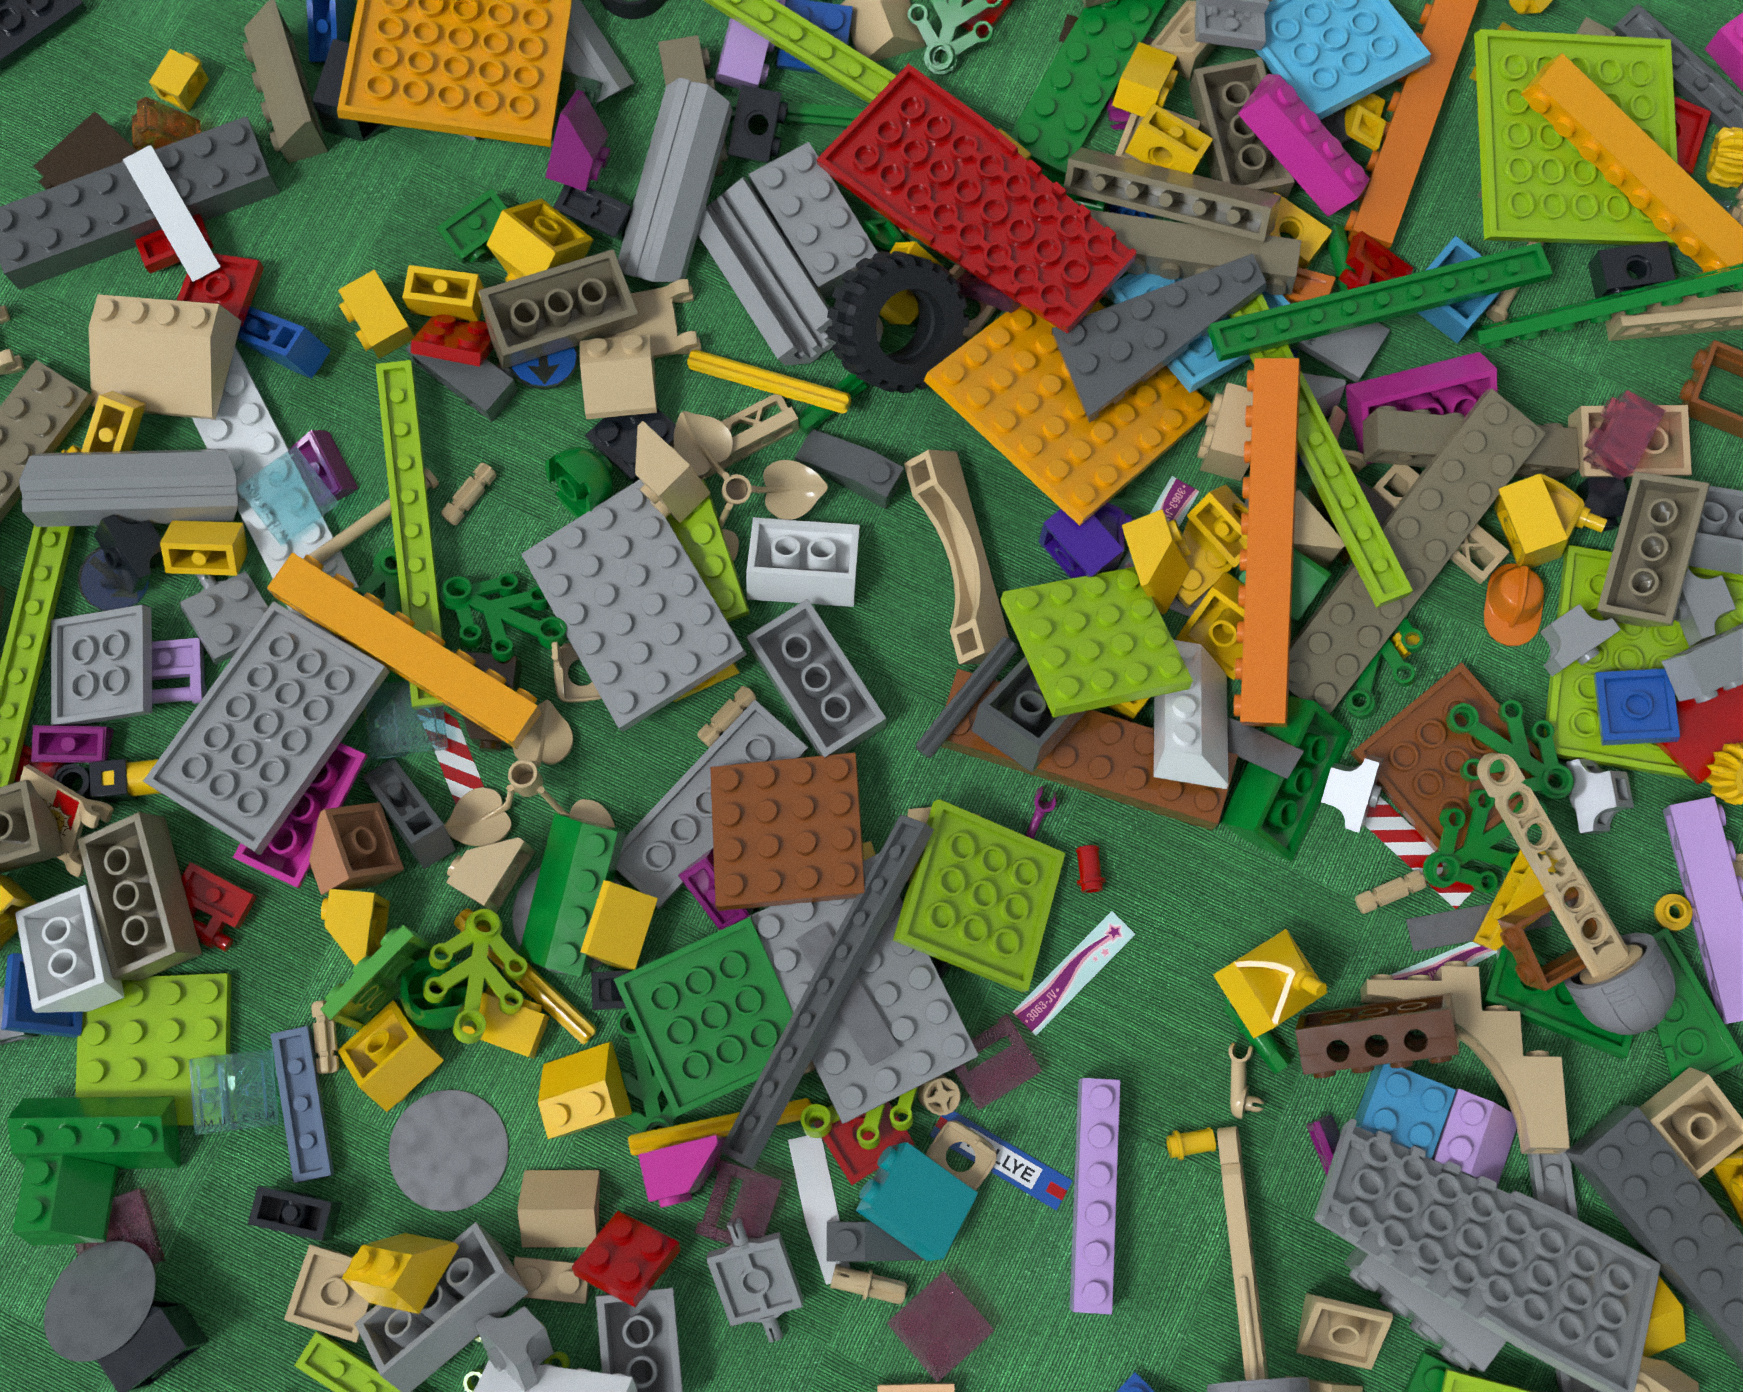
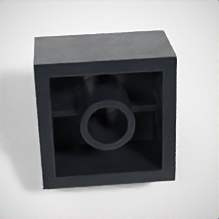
M333 39L312 101L325 132L365 142L386 124L338 118L337 107L350 43Z
M153 1299L151 1308L137 1332L118 1350L97 1359L117 1392H137L149 1387L208 1343L209 1340L185 1304Z

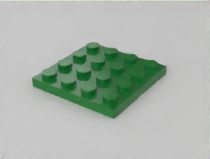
M752 916L614 979L675 1117L758 1080L793 1015V1011Z

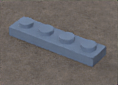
M305 1026L272 1033L270 1035L293 1182L299 1183L334 1175L319 1075L316 1068L311 1027Z

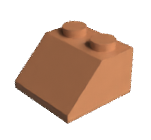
M380 802L328 808L320 811L309 862L321 895L329 894V889L355 890L377 886L404 870Z

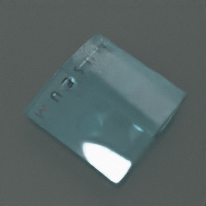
M297 446L291 448L237 487L280 545L286 543L340 504Z
M404 680L381 684L365 706L371 759L404 757L409 753L440 751L448 748L443 706L414 710L411 702L409 681Z
M272 1049L189 1059L195 1135L279 1125Z

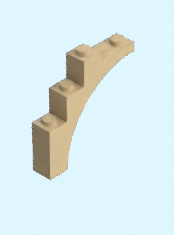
M1450 961L1444 963V966H1441L1433 975L1434 981L1427 975L1409 976L1408 980H1393V976L1388 974L1373 975L1365 981L1360 988L1361 1003L1368 1004L1451 993L1459 1040L1466 1044L1486 1065L1505 1094L1516 1122L1521 1154L1560 1155L1570 1148L1562 1057H1549L1548 1051L1526 1052V1056H1523L1520 1011H1508V1007L1501 1005L1488 1006L1484 1008L1485 1011H1482L1479 967H1467V963L1463 961Z

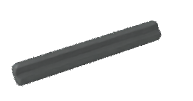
M1007 637L1000 639L916 744V749L921 754L931 758L1015 655L1018 646Z

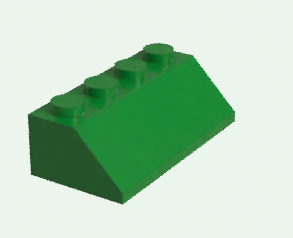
M1288 696L1287 727L1266 726L1263 733L1303 750V754L1288 779L1249 762L1230 803L1226 807L1221 823L1240 838L1292 862L1323 797L1330 769L1335 763L1339 762L1352 734L1317 702Z
M554 813L518 955L551 970L578 977L590 974L594 958L580 951L603 881H614L626 834L625 830Z
M175 1096L23 1098L7 1118L11 1153L24 1166L26 1157L60 1155L114 1165L118 1169L180 1168L181 1166Z

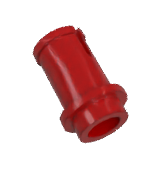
M1087 845L1078 847L1076 853L1080 879L1077 880V886L1081 887L1082 893L1103 891V884L1106 883V878L1101 875L1099 846Z

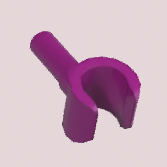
M1110 98L1106 105L1109 121L1119 123L1110 126L1113 130L1125 129L1130 114L1128 111L1116 109V107L1112 106L1113 100Z
M1043 786L1039 787L1035 792L1034 804L1036 809L1025 835L1034 839L1045 813L1052 811L1056 805V792H1054L1053 798L1049 802H1043L1039 799L1043 792Z

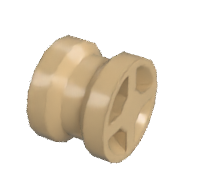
M941 1075L919 1086L917 1097L920 1104L927 1110L937 1115H947L957 1108L960 1101V1090L951 1079Z

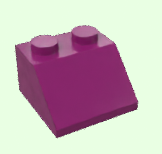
M576 90L560 114L545 178L586 191L592 180L598 181L602 168L605 169L608 163L611 149L606 147L609 134L583 91Z

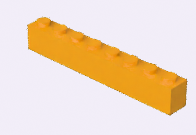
M1563 53L1541 68L1520 94L1528 101L1529 106L1535 112L1540 113L1547 119L1560 136L1565 137L1571 142L1584 159L1595 165L1609 183L1620 189L1628 197L1629 202L1644 212L1653 221L1654 226L1659 231L1668 235L1678 245L1679 250L1693 259L1702 268L1703 272L1743 263V227Z
M291 553L267 587L276 599L381 663L389 670L515 749H518L541 714L538 705L535 704L537 701L536 697L522 688H518L516 692L504 685L507 680L492 669L488 668L486 673L474 666L476 660L465 652L458 649L454 654L443 647L446 642L433 632L427 630L425 634H422L414 629L415 622L401 612L397 611L395 615H392L382 609L385 604L368 592L364 596L352 590L355 585L338 573L331 577L323 572L324 565L313 557L306 554L304 558H301L295 553Z

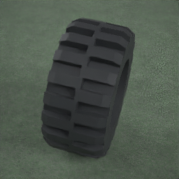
M883 251L875 253L873 260L863 258L856 263L858 270L855 272L848 270L842 277V280L845 282L841 289L836 287L831 296L836 298L834 307H828L827 318L832 320V326L827 328L828 338L836 342L832 346L836 358L843 360L842 366L849 373L885 391L912 393L915 387L920 390L930 387L924 382L927 372L956 351L959 346L964 345L967 339L966 336H963L964 327H969V316L963 314V309L967 308L968 305L965 295L957 293L961 286L955 278L949 276L948 270L943 266L909 253L900 251L888 253ZM908 289L915 296L919 308V322L916 332L903 348L896 352L885 354L878 343L876 334L879 313L884 304L893 295Z

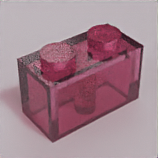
M1628 390L1617 398L1611 397L1600 416L1605 418L1600 428L1595 427L1584 444L1588 451L1583 460L1619 480L1624 479L1634 472L1666 410Z

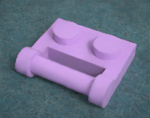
M199 638L152 642V680L190 677V687L152 690V704L192 701L193 704H199L207 693L204 670V645Z

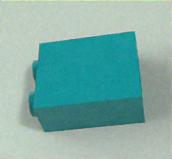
M908 1142L889 1146L878 1159L877 1165L879 1169L874 1178L868 1180L859 1194V1198L862 1200L856 1211L926 1261L944 1259L978 1193Z

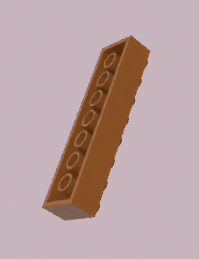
M957 669L946 706L973 673ZM996 680L990 684L941 745V747L1211 831L1219 823L1238 757L1237 754L1228 752L1227 789L1154 777V729L1094 710H1088L1039 766L1031 772L972 732L978 707L998 686L1000 682Z

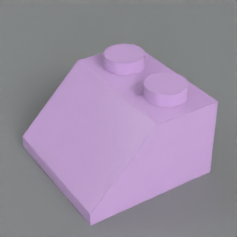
M1455 1089L1456 1092L1432 1160L1441 1164L1450 1161L1461 1166L1462 1173L1475 1179L1484 1176L1497 1182L1498 1186L1517 1128L1513 1114L1492 1101L1461 1089Z

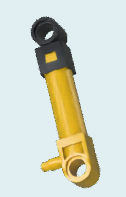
M128 759L90 762L89 770L77 764H68L57 770L53 778L71 789L74 780L82 777L83 785L76 793L86 799L104 803L138 800V796L160 794V792L143 782L158 759L131 762Z

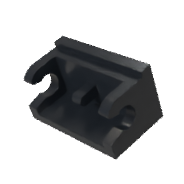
M564 185L553 207L557 211L620 241L624 239L625 234H623V231L632 211L629 205L589 186L586 191Z

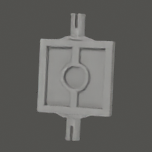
M246 571L219 582L216 581L213 575L195 574L204 589L200 593L180 602L181 609L215 665L235 655L268 609V606Z
M736 1218V1221L732 1219L726 1225L733 1243L727 1247L709 1251L706 1257L730 1326H735L746 1322H761L764 1326L768 1342H774V1338L778 1341L783 1337V1333L777 1317L786 1311L803 1307L804 1298L781 1233L778 1232L760 1238H748L742 1218Z

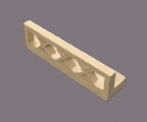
M1743 291L1719 293L1704 298L1685 296L1683 297V302L1676 305L1661 306V302L1647 305L1648 310L1638 314L1626 315L1625 311L1612 313V319L1605 321L1609 341L1743 329Z
M773 394L721 421L730 432L733 426L739 423L753 427L732 437L733 448L730 456L718 464L722 469H725L798 431L799 421L793 408H788L782 396ZM777 404L781 412L762 422L763 411ZM757 414L756 419H751V418H750V417H752V416H754V415ZM711 467L707 473L699 476V478L704 480L717 472Z
M1393 465L1372 490L1395 508L1420 475L1408 465ZM1387 485L1400 497H1394L1384 486ZM1476 524L1450 559L1481 584L1510 551ZM1470 557L1479 563L1484 570L1481 571L1470 561Z

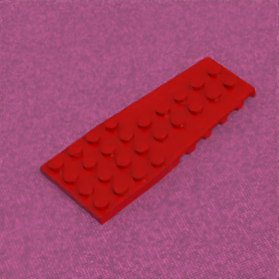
M909 63L816 159L817 164L831 177L893 224L1065 333H1069L1136 260L1135 249L1129 250L1116 238V233L1108 226L1104 228L1091 217V211L1083 204L1079 206L1066 195V189L1057 181L1053 183L1044 176L1042 168L1031 159L1027 161L1020 155L1018 147L987 120Z

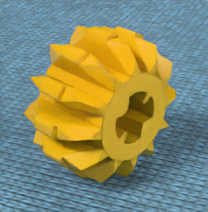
M1723 127L1715 135L1706 165V178L1709 180V183L1725 188H1738L1743 183L1742 128Z
M1743 742L1741 744H1724L1722 751L1713 752L1715 762L1706 765L1711 770V775L1705 781L1712 785L1711 793L1732 805H1742Z

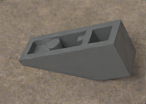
M411 344L405 349L413 363L490 422L497 418L519 392L514 382L515 375L508 368L502 369L500 363L495 366L485 359L479 367L411 354Z
M815 429L808 434L795 456L796 461L885 510L903 482L904 467L870 449Z
M394 757L362 776L423 869L456 850L443 822Z
M827 1221V1262L925 1260L871 1221Z

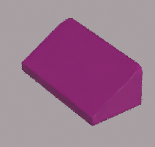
M310 430L289 448L319 508H324L358 489L328 431Z
M33 725L31 762L90 763L106 761L114 729L93 726Z
M713 848L678 875L719 930L742 921L750 916L754 909L717 910L715 906Z
M1332 1115L1309 1122L1306 1126L1326 1176L1328 1175L1340 1137V1132Z

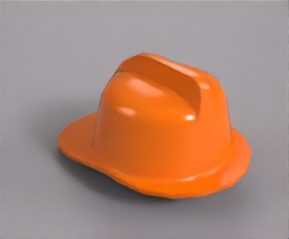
M1506 564L1498 567L1491 574L1487 585L1484 625L1488 634L1496 642L1506 646H1520L1529 642L1536 635L1541 623L1544 586L1538 574L1532 569H1528V566L1518 568L1517 564Z

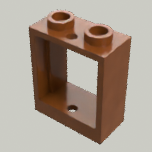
M1713 340L1704 350L1699 349L1696 352L1690 368L1694 369L1691 380L1687 379L1684 383L1679 399L1683 400L1681 405H1688L1689 417L1743 439L1742 416L1698 399L1711 365L1743 377V351Z
M1574 886L1568 888L1564 894V901L1567 902L1568 907H1572L1579 899V893ZM1544 894L1499 918L1497 921L1503 931L1500 933L1502 942L1513 953L1518 964L1515 969L1521 981L1528 986L1546 991L1582 971L1586 966L1574 948L1540 967L1522 927L1552 910ZM1593 918L1587 919L1582 929L1584 936L1591 938L1597 930V924Z

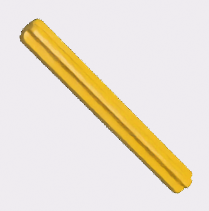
M691 350L687 359V365L690 370L842 414L847 413L851 405L849 393L700 350Z
M467 908L461 911L454 921V925L461 932L465 930L466 919L473 913ZM485 926L477 927L482 932H489V929ZM488 947L487 956L503 970L505 964ZM527 963L524 977L515 982L539 1005H542L581 1044L589 1042L596 1034V1026ZM516 964L509 966L514 972L521 971V968Z
M804 1098L788 1102L777 1125L800 1121L803 1110L811 1105L810 1100ZM740 1112L630 1135L628 1137L630 1153L635 1156L714 1135L728 1136Z

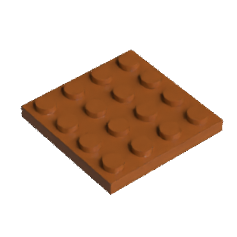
M1462 662L1350 753L1360 765L1369 754L1384 758L1376 784L1382 787V791L1435 852L1438 851L1444 828L1439 821L1441 811L1447 807L1461 809L1465 814V824L1458 830L1455 851L1464 845L1473 809L1469 805V795L1475 789H1485L1479 779L1475 782L1465 781L1460 775L1461 765L1468 759L1475 758L1480 760L1484 755L1497 753L1468 733L1456 734L1452 732L1446 723L1447 713L1457 704H1470L1477 710L1481 724L1511 743L1507 724L1498 716L1500 705ZM1462 715L1455 716L1457 725H1466V719ZM1526 736L1530 755L1542 763L1539 749ZM1468 764L1467 772L1471 776H1477V767ZM1520 769L1525 779L1533 778L1532 775ZM1505 772L1490 774L1494 781H1498ZM1481 794L1478 798V803L1480 806H1482L1485 802V796L1483 794ZM1522 795L1514 796L1508 801L1511 811L1515 809L1519 801L1523 800ZM1495 803L1489 810L1484 832L1502 820L1495 807ZM1454 812L1449 816L1451 825L1456 821Z
M856 753L828 755L825 758L823 756L710 767L715 906L718 911L853 899L858 894L865 893Z

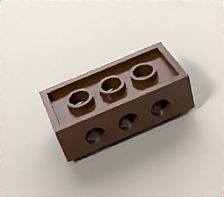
M1451 993L1301 1013L1295 1028L1303 1075L1313 1074L1314 1078L1331 1077L1336 1075L1337 1070L1351 1069L1352 1073H1366L1373 1071L1375 1065L1390 1064L1391 1068H1404L1413 1065V1060L1429 1059L1430 1063H1443L1452 1060V1055H1459V1034ZM1417 1029L1424 1033L1416 1035L1411 1033L1410 1030ZM1372 1035H1381L1385 1039L1377 1040ZM1334 1040H1342L1346 1044L1340 1045L1334 1042Z

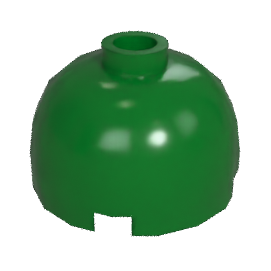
M579 446L570 447L546 460L545 471L549 483L554 480L556 481L560 489L555 493L557 498L574 516L579 518L611 498L613 493V477L611 474L613 468L605 456L598 455L590 449Z
M435 955L439 960L447 959L446 955ZM429 956L420 958L413 963V968L407 974L404 972L402 975L400 999L406 1015L418 1026L428 1030H446L454 1027L458 1014L464 1011L468 977L447 990L445 999L439 1003L427 1001L423 994L428 979L440 977L459 964L455 962V957H452L450 965L445 969L432 967L429 963ZM432 986L429 988V990L434 994H439L442 992V990L437 986Z

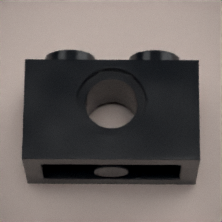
M746 85L740 86L728 149L730 157L762 164L772 162V157H779L782 138L776 136L779 123L785 124L788 112V103L783 102L784 96L782 93ZM757 117H764L768 120V129L762 135H754L750 130L751 122Z
M1667 241L1598 250L1588 263L1595 298L1676 279ZM1627 271L1635 273L1638 279L1631 278Z
M258 1186L248 1225L320 1241L332 1240L342 1201L274 1186Z

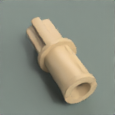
M835 1264L830 1288L863 1295V1300L871 1297L900 1305L904 1302L907 1284L903 1281L872 1274V1269H869L868 1273Z

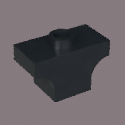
M1587 477L1577 487L1578 496L1583 499L1585 507L1591 509L1590 513L1607 519L1602 532L1617 529L1621 523L1629 494L1625 488L1623 477Z
M115 514L102 518L94 537L104 551L106 563L111 569L116 570L130 594L144 590L152 574L150 569L159 566L163 559L160 546L161 537L150 520L138 524H128L118 519Z

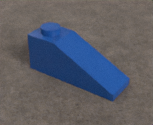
M307 0L309 62H325L333 39L347 42L357 0Z
M251 306L243 326L239 328L236 340L285 368L311 379L321 368L323 361L331 351L305 327Z

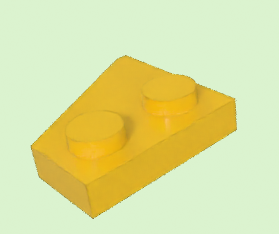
M1188 519L1183 532L1191 550V555L1186 556L1190 571L1176 594V597L1187 609L1209 591L1225 571L1229 573L1234 569L1190 519Z

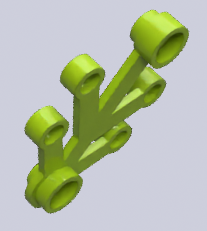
M480 909L471 913L466 919L463 932L444 944L434 945L429 954V963L432 967L445 969L450 965L454 954L473 944L471 957L440 977L428 979L423 991L427 1001L439 1003L445 999L447 990L468 977L464 1011L458 1014L453 1027L455 1037L466 1044L479 1041L486 1028V1020L479 1012L484 980L500 998L499 1008L503 1013L508 1015L516 1014L523 1003L522 994L518 990L512 989L487 959L488 947H490L505 964L503 973L511 981L521 980L527 970L526 960L516 955L500 936L502 922L498 915L489 909ZM485 926L489 929V932H482L477 927ZM444 953L447 959L439 960L434 954ZM516 964L521 968V971L514 972L509 966ZM432 986H437L442 990V992L439 994H434L429 990V988ZM513 998L516 1000L517 1005L510 1006L505 1002V999ZM470 1026L475 1030V1033H465L462 1027Z
M917 1088L899 1096L898 1104L891 1109L890 1120L896 1130L904 1131L912 1126L913 1115L911 1109ZM886 1103L866 1113L863 1124L857 1130V1139L862 1148L873 1149L879 1145L881 1137L878 1128ZM812 1104L806 1107L800 1118L804 1132L811 1138L826 1136L830 1132L832 1124L840 1120L834 1105L826 1108L820 1104ZM900 1113L908 1115V1118L903 1122L895 1120V1117ZM817 1120L824 1122V1125L820 1128L814 1129L811 1127L812 1123ZM866 1132H873L875 1134L871 1140H864L862 1136Z

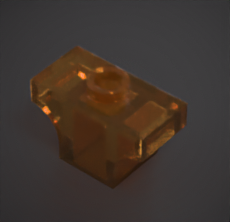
M148 97L137 101V114L132 115L133 148L142 150L151 145L155 150L201 133L199 119Z

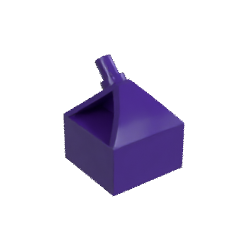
M1106 503L1079 526L1060 509L1043 523L1039 543L1070 579L1083 576L1094 577L1098 573L1117 569L1124 552L1125 535L1122 525L1136 519L1131 518L1129 514H1124L1121 508Z

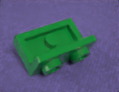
M491 188L436 227V230L461 264L468 259L471 263H474L488 252L486 244L502 210L508 208L493 188Z

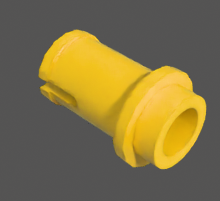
M1211 1127L1185 1133H1179L1178 1130H1174L1172 1135L1166 1136L1170 1158L1177 1157L1179 1161L1183 1160L1184 1156L1216 1151L1215 1136Z

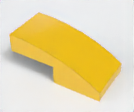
M1371 93L1346 106L1345 131L1349 137L1376 151L1379 149L1386 120L1381 118L1385 100Z

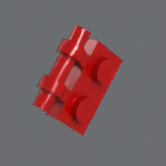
M1360 231L1352 237L1345 262L1356 271L1353 273L1351 270L1345 269L1341 273L1339 280L1347 285V290L1369 285L1370 281L1377 283L1412 274L1413 267L1369 235Z
M190 862L181 879L196 935L201 939V944L209 948L217 947L227 952L233 943V939L223 934V928L227 923L234 928L240 929L258 896ZM197 909L212 916L208 925L194 919Z

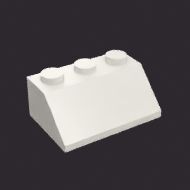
M753 517L746 571L747 599L801 603L808 599L811 604L854 607L860 525Z
M83 885L15 912L33 1011L36 1013L92 1011L124 998L121 980L113 979L89 887Z

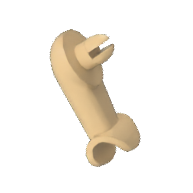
M1232 1042L1228 1049V1054L1231 1058L1230 1107L1233 1116L1243 1119L1245 1110L1251 1112L1262 1111L1264 1108L1253 1106V1104H1264V1101L1258 1097L1249 1096V1086L1246 1085V1065L1252 1058L1254 1047L1249 1046L1247 1055L1239 1059L1235 1055L1236 1043Z

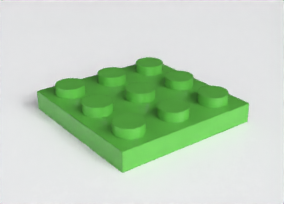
M402 925L399 929L394 928L390 930L380 942L382 947L372 957L368 955L360 960L353 969L354 975L344 985L342 983L338 984L325 997L327 1002L320 1010L330 1020L360 1031L400 991L401 977L404 972L407 974L413 968V963L418 959L429 956L434 944L405 925Z

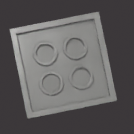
M137 605L51 620L52 726H74L152 714L151 607Z

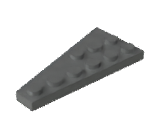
M1253 253L1086 315L1069 333H1065L1057 327L1051 328L1052 335L1089 423L1099 416V412L1112 402L1116 404L1125 397V392L1140 381L1145 382L1187 350L1188 345L1202 335L1204 337L1207 335V329L1211 323L1219 322L1228 314L1233 315L1266 290V280Z

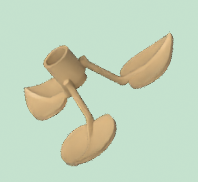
M687 411L681 412L674 429V450L691 465L698 476L704 475L713 467L724 479L721 492L727 503L719 518L721 527H723L733 505L745 503L751 493H767L765 505L770 513L780 519L792 520L806 514L828 489L825 481L814 470L792 460L773 462L766 467L763 473V480L766 486H751L746 477L738 474L730 476L718 464L730 456L733 448V438L725 424L713 417ZM722 529L732 560L734 561L739 548L738 537L734 532Z
M545 700L538 705L541 711L540 716L518 749L513 747L514 754L519 761L513 763L509 768L508 779L511 784L506 788L508 793L505 803L503 804L501 796L492 789L481 787L469 791L458 801L449 820L444 825L451 838L462 844L475 847L500 842L507 836L512 827L511 819L505 811L511 808L516 792L524 797L540 794L560 814L616 828L608 811L598 802L587 799L579 800L573 805L569 814L542 787L543 778L537 769L541 766V761L549 765L557 764L570 753L573 746L572 730L551 701Z

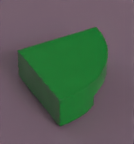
M885 217L865 221L861 226L870 241L883 249L891 251L896 242H906L895 225Z

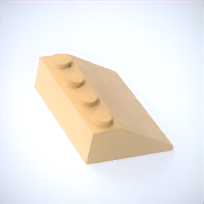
M98 294L89 324L91 396L94 398L91 406L96 407L99 395L115 391L146 403L144 413L216 420L241 321L220 304Z

